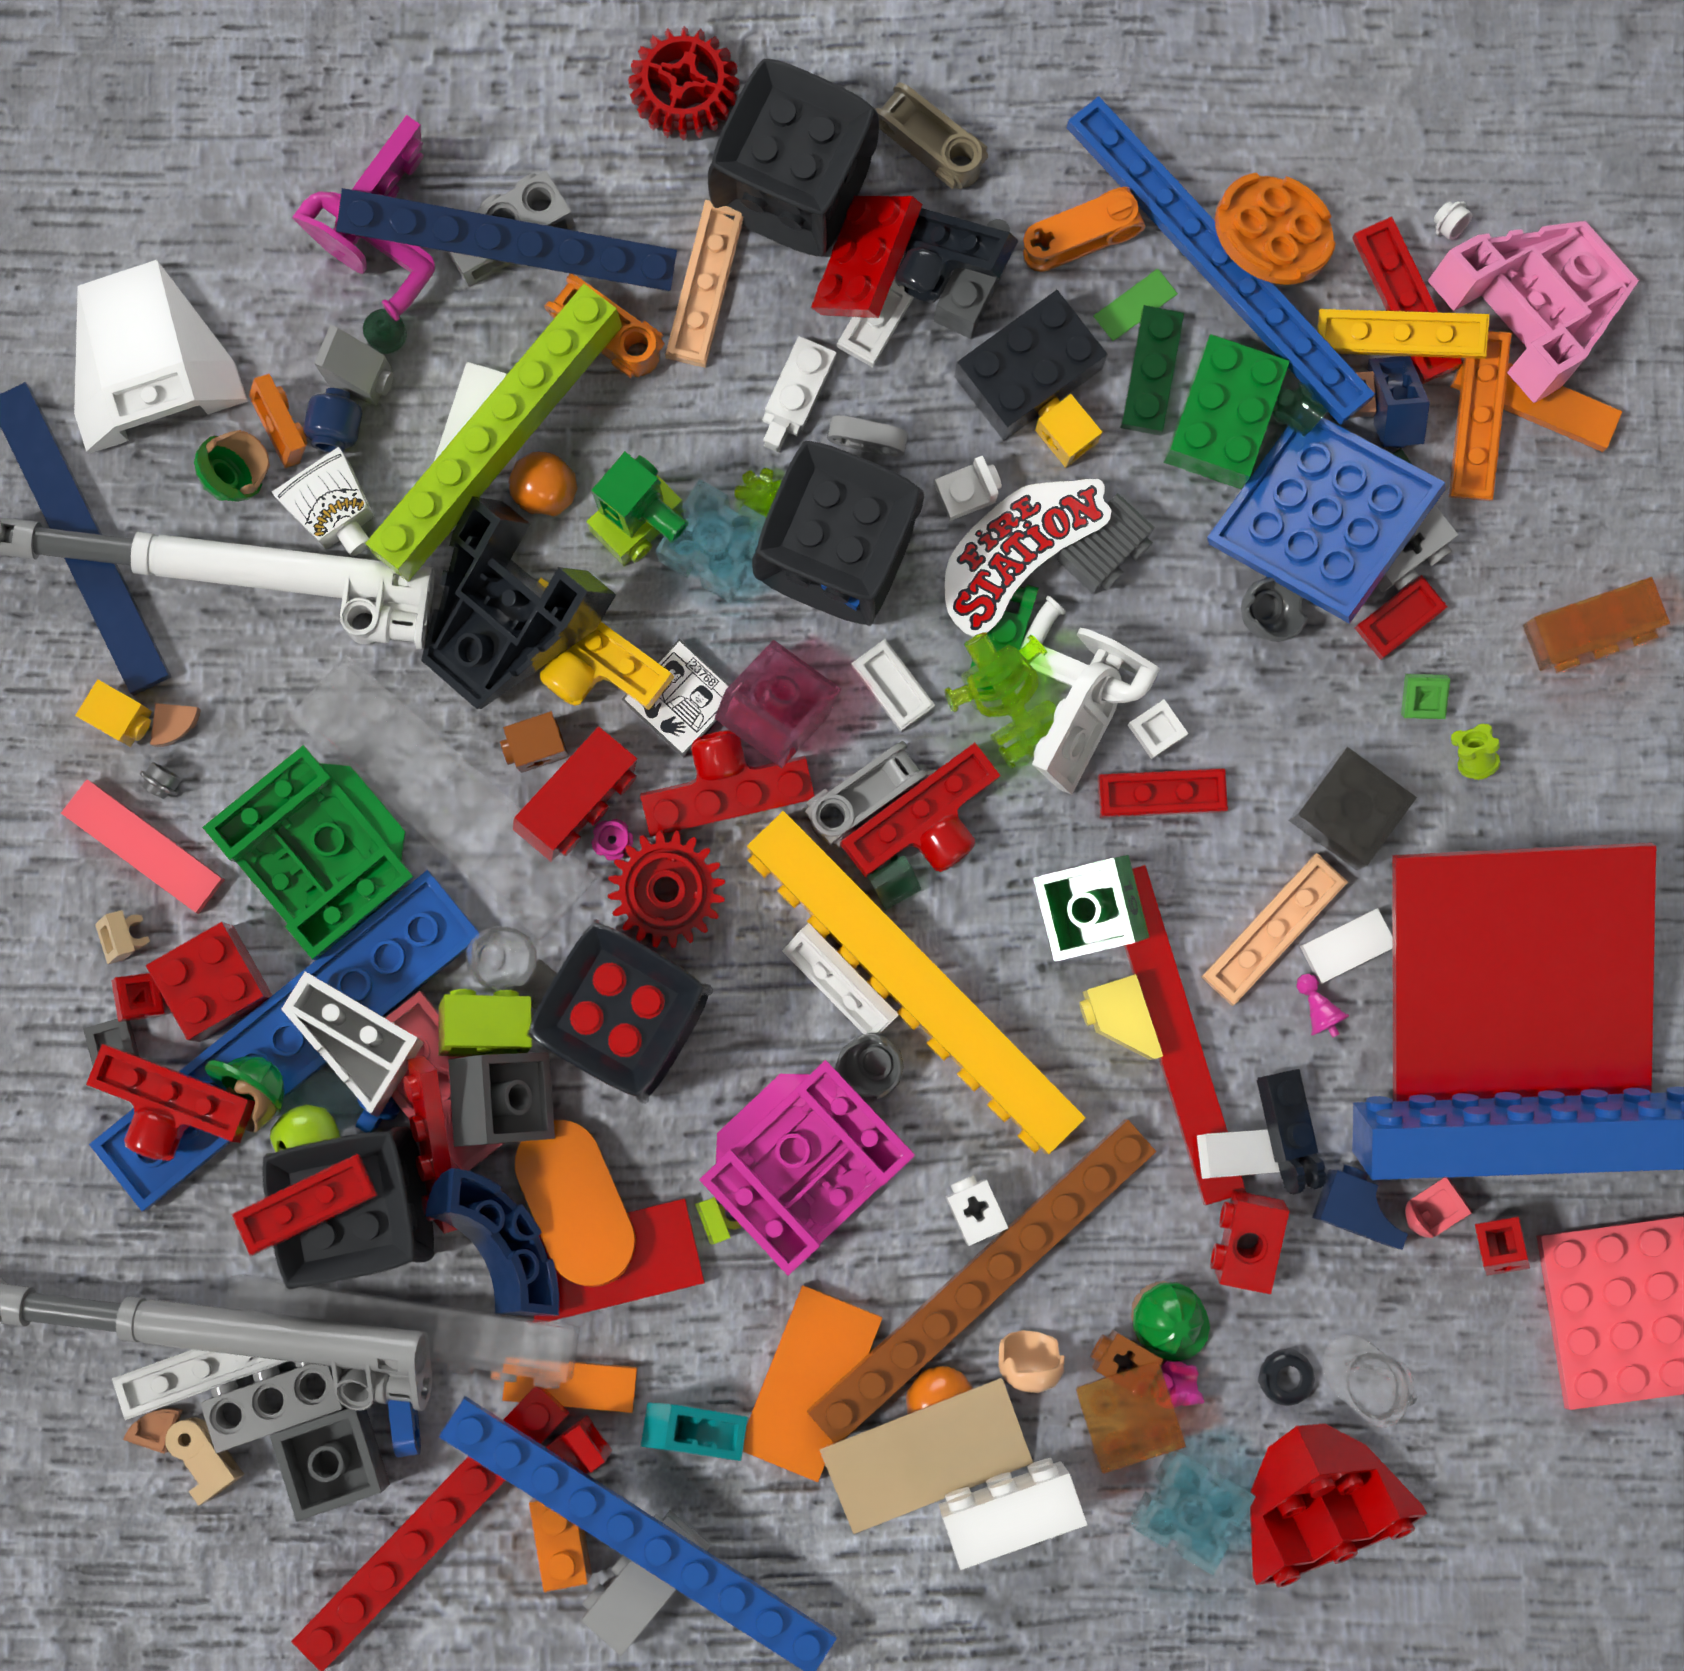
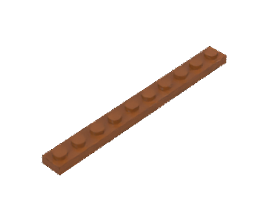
M1124 1119L1008 1226V1229L1003 1230L813 1404L807 1410V1413L834 1444L844 1440L1157 1151L1128 1119Z

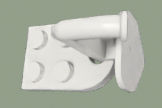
M1047 596V601L1037 613L1022 641L1018 658L1027 668L1072 687L1067 698L1061 700L1057 705L1054 713V722L1047 736L1042 737L1038 742L1032 763L1053 785L1072 795L1113 717L1117 704L1136 701L1145 696L1152 687L1160 668L1119 642L1085 628H1080L1077 636L1095 654L1090 665L1042 646L1057 617L1060 614L1064 615L1066 613L1059 603L1051 596ZM1119 668L1136 674L1131 685L1121 681Z

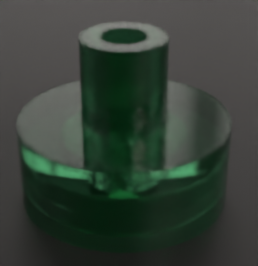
M378 309L370 313L363 324V335L369 346L382 354L398 351L404 345L407 338V330L402 318L399 316L400 319L394 321L386 309Z

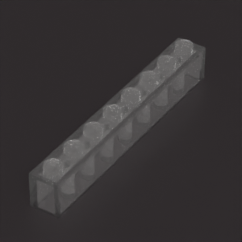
M249 1274L230 1276L225 1308L425 1331L429 1339L431 1363L448 1364V1372L474 1375V1369L491 1371L490 1378L508 1382H516L517 1375L534 1378L533 1385L553 1389L560 1388V1382L566 1383L573 1379L581 1326L513 1315L494 1314L493 1312L320 1285L289 1290L281 1279Z

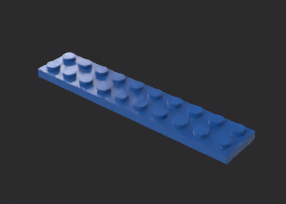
M426 870L179 1072L219 1087L205 1070L206 1064L209 1061L216 1060L228 1064L234 1059L245 1056L262 1057L272 1062L280 1070L283 1077L285 1099L327 1064V1061L282 1011V1007L304 972L309 973L384 1018L483 936L432 873ZM133 1108L89 1145L143 1212L149 1210L231 1143V1141L189 1126L182 1135L174 1158L170 1161L142 1156L128 1149L124 1142L134 1115Z

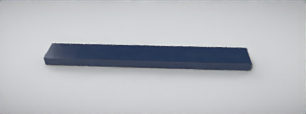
M24 382L1 393L0 427L49 528L102 535L31 387ZM64 558L129 693L135 696L171 678L172 676L118 565Z

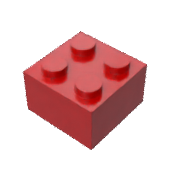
M224 922L216 924L145 965L183 1034L189 1041H203L253 1012L272 996L270 989L235 927Z

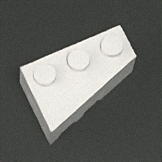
M304 972L282 1007V1011L362 1102L368 1112L376 1117H379L408 1070L407 1059L415 1058L424 1044L416 1036L307 972Z

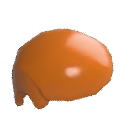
M531 452L516 461L508 479L511 497L521 509L531 514L559 515L572 504L578 489L573 470L560 457L549 452Z
M937 1366L929 1368L922 1372L907 1390V1413L911 1414L972 1390L973 1387L962 1372L951 1367Z

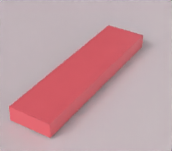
M86 779L61 812L62 815L195 913L200 914L225 881L213 870L88 779Z

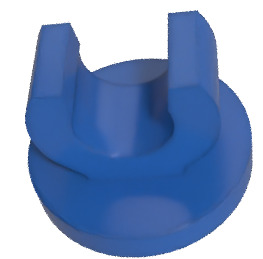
M391 1096L379 1117L371 1115L357 1098L358 1104L364 1111L360 1115L355 1127L365 1133L373 1132L374 1128L377 1129L383 1119H395L399 1113V1107Z

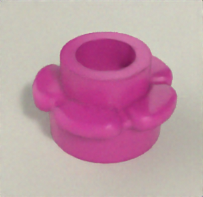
M622 820L601 821L593 830L592 848L599 856L604 855L607 860L615 861V859L623 858L626 852L625 846H633V835L628 832V825ZM610 836H615L616 842L611 844L609 843L608 838Z

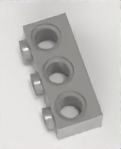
M546 170L538 175L530 174L523 177L516 184V188L502 196L495 194L488 197L481 203L480 208L474 211L475 213L568 230L575 227L571 210ZM545 199L551 202L550 206L543 211L531 209V206L537 200ZM448 252L468 287L510 264L508 262Z
M295 1362L296 1368L280 1373L277 1365L252 1374L254 1383L239 1388L237 1381L234 1380L212 1388L213 1397L200 1402L215 1453L345 1408L335 1395L331 1366ZM310 1373L319 1374L325 1380L326 1389L322 1396H316L309 1392L306 1383ZM269 1388H275L283 1395L284 1404L279 1411L271 1409L266 1404L265 1394ZM227 1403H234L240 1408L242 1418L239 1425H232L225 1419L224 1408Z

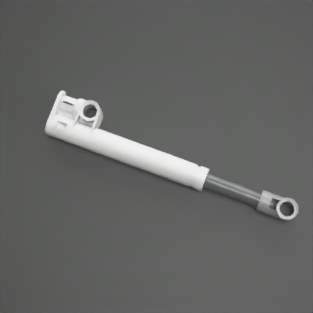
M0 517V557L10 556L36 560L39 555L88 560L129 565L135 574H155V576L342 598L340 622L349 637L360 644H371L373 642L388 643L392 639L415 642L416 649H424L434 591L435 572L433 567L422 566L411 580L407 582L382 561L168 535L156 536V534L137 532L134 539L42 528L40 522ZM361 613L372 615V622L367 628L363 630L352 628L353 619Z

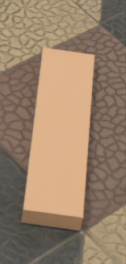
M705 200L665 353L666 359L706 368L743 222L742 213L728 206L715 208L711 201ZM723 214L733 215L735 218L732 220Z
M1318 853L1314 854L1201 978L1229 1004L1234 1006L1348 881Z

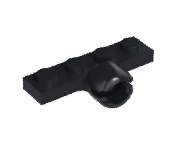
M921 208L905 249L907 252L896 272L895 283L899 287L904 286V291L908 295L921 301L933 303L940 298L951 277V272L956 268H965L1000 278L1019 240L1007 231Z

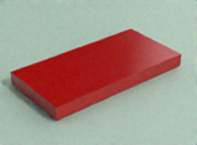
M686 1198L627 1212L635 1230V1251L629 1266L615 1281L599 1287L583 1286L569 1281L556 1270L559 1290V1315L534 1316L535 1325L704 1284L705 1279ZM539 1235L540 1240H541V1242H542V1244H543V1246H544V1248H545L547 1257H548V1259H550L549 1254H548V1252H547V1249H546V1247H545V1245H544V1242H543V1240H542V1237H541V1235Z

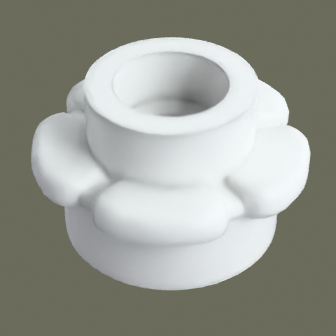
M1449 201L1439 209L1434 217V222L1437 224L1436 235H1444L1449 240H1454L1466 229L1472 219V213L1466 209L1464 201H1457L1454 204Z

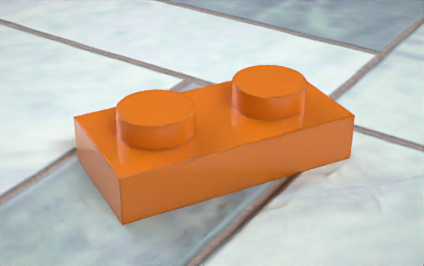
M270 373L254 378L249 398L284 468L300 464L307 446V437L303 432L301 424L299 422L294 423L288 411L289 402L285 391L281 386L276 387Z

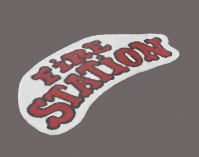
M1099 479L1038 483L1022 487L996 505L965 535L949 558L945 574L947 611L954 623L964 633L977 637L990 631L1001 620L1015 591L1037 567L1060 550L1098 531L1108 523L1112 511L1103 499L1105 493L1103 482Z

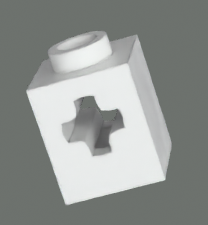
M972 1175L951 1185L954 1193L945 1197L968 1246L1008 1229L986 1179L977 1182L975 1176ZM970 1197H974L978 1202L985 1201L986 1207L981 1209L982 1217L978 1220L972 1215H964L963 1210L969 1207L967 1199Z

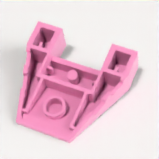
M1586 221L1542 226L1538 232L1523 233L1522 229L1511 230L1506 236L1491 238L1489 233L1477 235L1449 250L1428 279V282L1453 311L1480 296L1484 298L1526 347V350L1507 373L1530 400L1536 403L1561 388L1591 352L1592 347L1604 333L1608 324L1619 311L1639 280Z

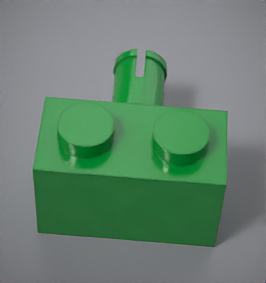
M624 451L591 490L598 511L630 538L647 521L668 538L669 542L674 543L686 530L689 522L663 502L664 499L660 487L661 481L656 477L659 473L658 470L641 455L634 459Z

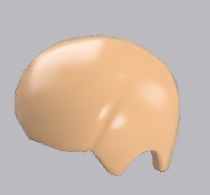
M1021 1330L1007 1334L1000 1341L999 1371L1008 1384L1020 1391L1040 1393L1057 1385L1064 1373L1065 1356H1060L1058 1341L1054 1337L1041 1332Z

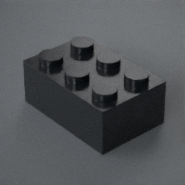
M1056 289L957 361L954 377L999 436L1005 441L1038 417V412L1052 399L1057 397L1061 400L1101 371L1108 354Z

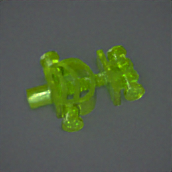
M982 632L964 643L966 650L975 663L974 667L961 674L964 686L954 690L947 687L944 689V693L953 712L959 710L958 706L970 701L976 711L987 717L1007 715L1011 717L1012 722L991 734L990 737L999 746L1014 737L1017 739V742L1007 748L1004 746L998 748L1010 769L1016 767L1015 762L1027 755L1029 758L1034 756L1033 746L1038 744L1042 737L1047 736L1054 722L1056 706L1053 702L1045 700L1028 712L1024 707L1039 686V676L1030 663L1040 654L1045 656L1048 652L1033 635L1027 637L1029 642L1020 650L1007 645L997 651L987 633ZM1025 679L1024 685L1022 686L1019 693L1016 694L1014 690H1016ZM993 685V689L986 691H977V688H983ZM1001 699L1003 704L995 707H985L982 702ZM1052 714L1053 719L1041 725L1040 721ZM1031 727L1035 735L1027 738L1024 731Z

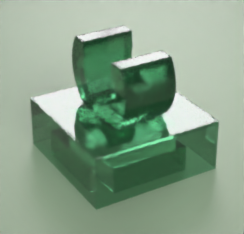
M895 855L890 859L891 864L880 870L876 869L868 876L877 899L885 911L922 890L914 870L905 856L898 858Z

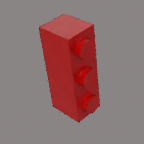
M598 726L514 817L513 831L550 862L560 853L563 856H567L581 840V836L578 833L588 822L594 826L609 809V805L606 802L613 794L617 792L622 795L637 778V775L633 772L635 771L638 758Z

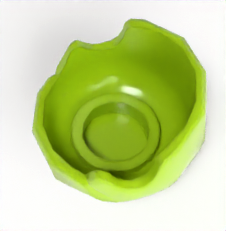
M303 1105L289 1109L274 1123L270 1130V1141L275 1152L340 1137L337 1124L331 1114L325 1108L312 1105Z

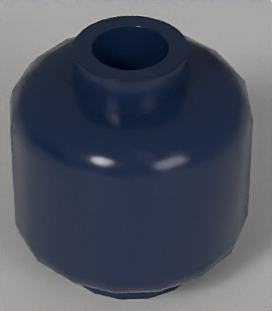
M327 388L325 393L313 395L310 398L303 432L311 440L312 447L328 453L339 447L342 453H344L345 448L355 445L358 440L363 412L359 404L350 399L351 394L338 388Z

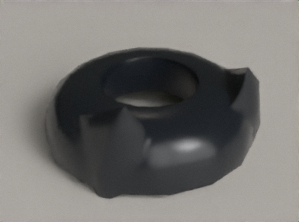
M1288 1348L1277 1350L1266 1357L1260 1367L1258 1382L1267 1398L1276 1404L1290 1406L1299 1404L1307 1399L1313 1390L1315 1376L1309 1360L1298 1351ZM1287 1366L1295 1367L1300 1374L1299 1384L1290 1391L1282 1390L1277 1384L1279 1371Z

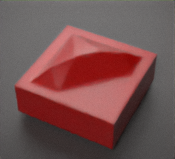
M150 973L115 977L111 980L118 1022L161 1017L165 1014L162 994Z

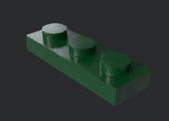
M1143 306L1120 428L1161 436L1183 324V312Z

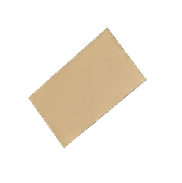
M1002 1378L820 1449L853 1534L942 1500L946 1494L957 1489L975 1487L985 1483L994 1476L1010 1473L1033 1463Z

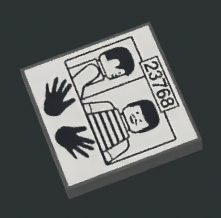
M679 638L657 661L658 664L673 674L674 679L651 709H646L627 694L622 698V701L684 758L691 751L693 741L706 735L736 704L741 695Z

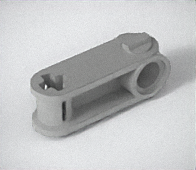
M904 741L888 749L831 791L825 788L806 802L808 808L804 812L811 820V827L814 833L820 839L825 840L829 846L836 844L839 848L841 846L840 842L856 831V828L910 791L928 776L925 770L918 769L905 751L907 745ZM828 808L838 809L843 814L844 822L839 827L829 828L822 823L820 819L821 813Z

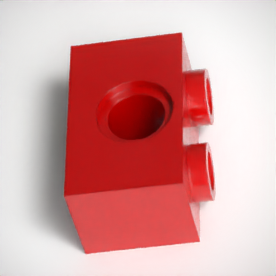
M1236 1190L1232 1191L1230 1202H1224L1220 1212L1219 1227L1224 1228L1221 1244H1214L1210 1260V1268L1215 1269L1220 1285L1271 1295L1290 1212L1284 1200ZM1247 1233L1258 1235V1241L1253 1247L1242 1249L1237 1246V1241L1242 1235Z

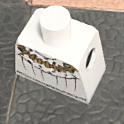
M339 447L272 491L284 508L325 549L341 541L350 556H355L368 548L365 543L369 537L361 526L370 521L374 514L350 462Z

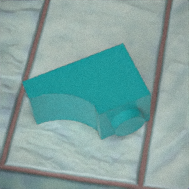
M647 1402L640 1447L741 1461L748 1417L674 1404Z

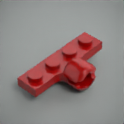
M734 731L714 732L703 735L693 741L691 751L696 768V779L691 782L640 793L650 837L656 836L659 830H662L664 834L805 802L815 796L805 756L757 767L749 766L745 761L740 736Z
M974 742L843 839L840 845L865 878L903 849L910 846L918 848L935 871H945L969 854L975 846V838L959 819L957 810L996 781L1001 775Z
M102 1044L86 1083L90 1087L129 1101L134 1106V1115L124 1139L125 1146L142 1156L163 1161H170L174 1158L182 1135L189 1126L231 1142L240 1143L255 1106V1101L105 1044Z

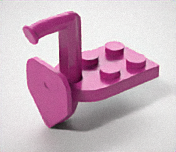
M406 115L352 190L395 198L400 189L396 185L405 172L411 175L423 159V154L420 153L423 145L421 141V125ZM322 191L311 194L303 201L292 218L329 254L357 273L363 274L367 269L366 257L355 246L358 240L363 238L410 272L398 291L388 301L386 299L382 301L384 308L394 321H398L400 319L399 316L408 309L435 271L433 258L418 246L336 232L341 194ZM322 208L336 217L333 229L315 220Z

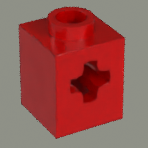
M1519 1217L1475 1224L1483 1267L1487 1276L1530 1269Z

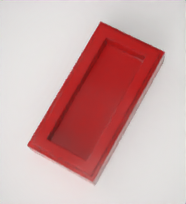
M1420 575L1355 627V630L1381 660L1448 606L1427 580Z

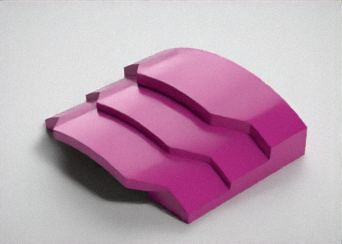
M825 1060L811 1074L780 1073L717 1133L716 1164L699 1181L789 1276L837 1227L882 1185L884 1186L915 1154L829 1062Z

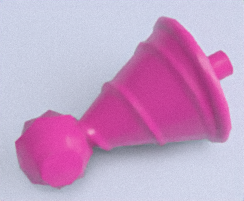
M1309 973L1301 975L1297 979L1296 987L1300 994L1308 996L1312 1025L1311 1035L1314 1036L1328 1029L1332 1038L1340 1034L1335 1024L1348 1018L1349 1014H1345L1340 1008L1331 1003L1328 998L1323 997L1317 992L1319 982L1315 975H1310Z

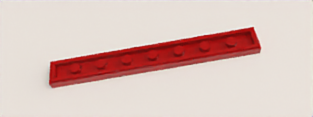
M1146 865L1132 868L1149 938L1124 945L1132 973L1137 976L1163 1053V1057L1159 1058V1062L1203 1205H1209L1231 1198L1233 1190L1246 1192L1242 1176L1202 1179L1197 1135L1227 1133L1228 1131Z

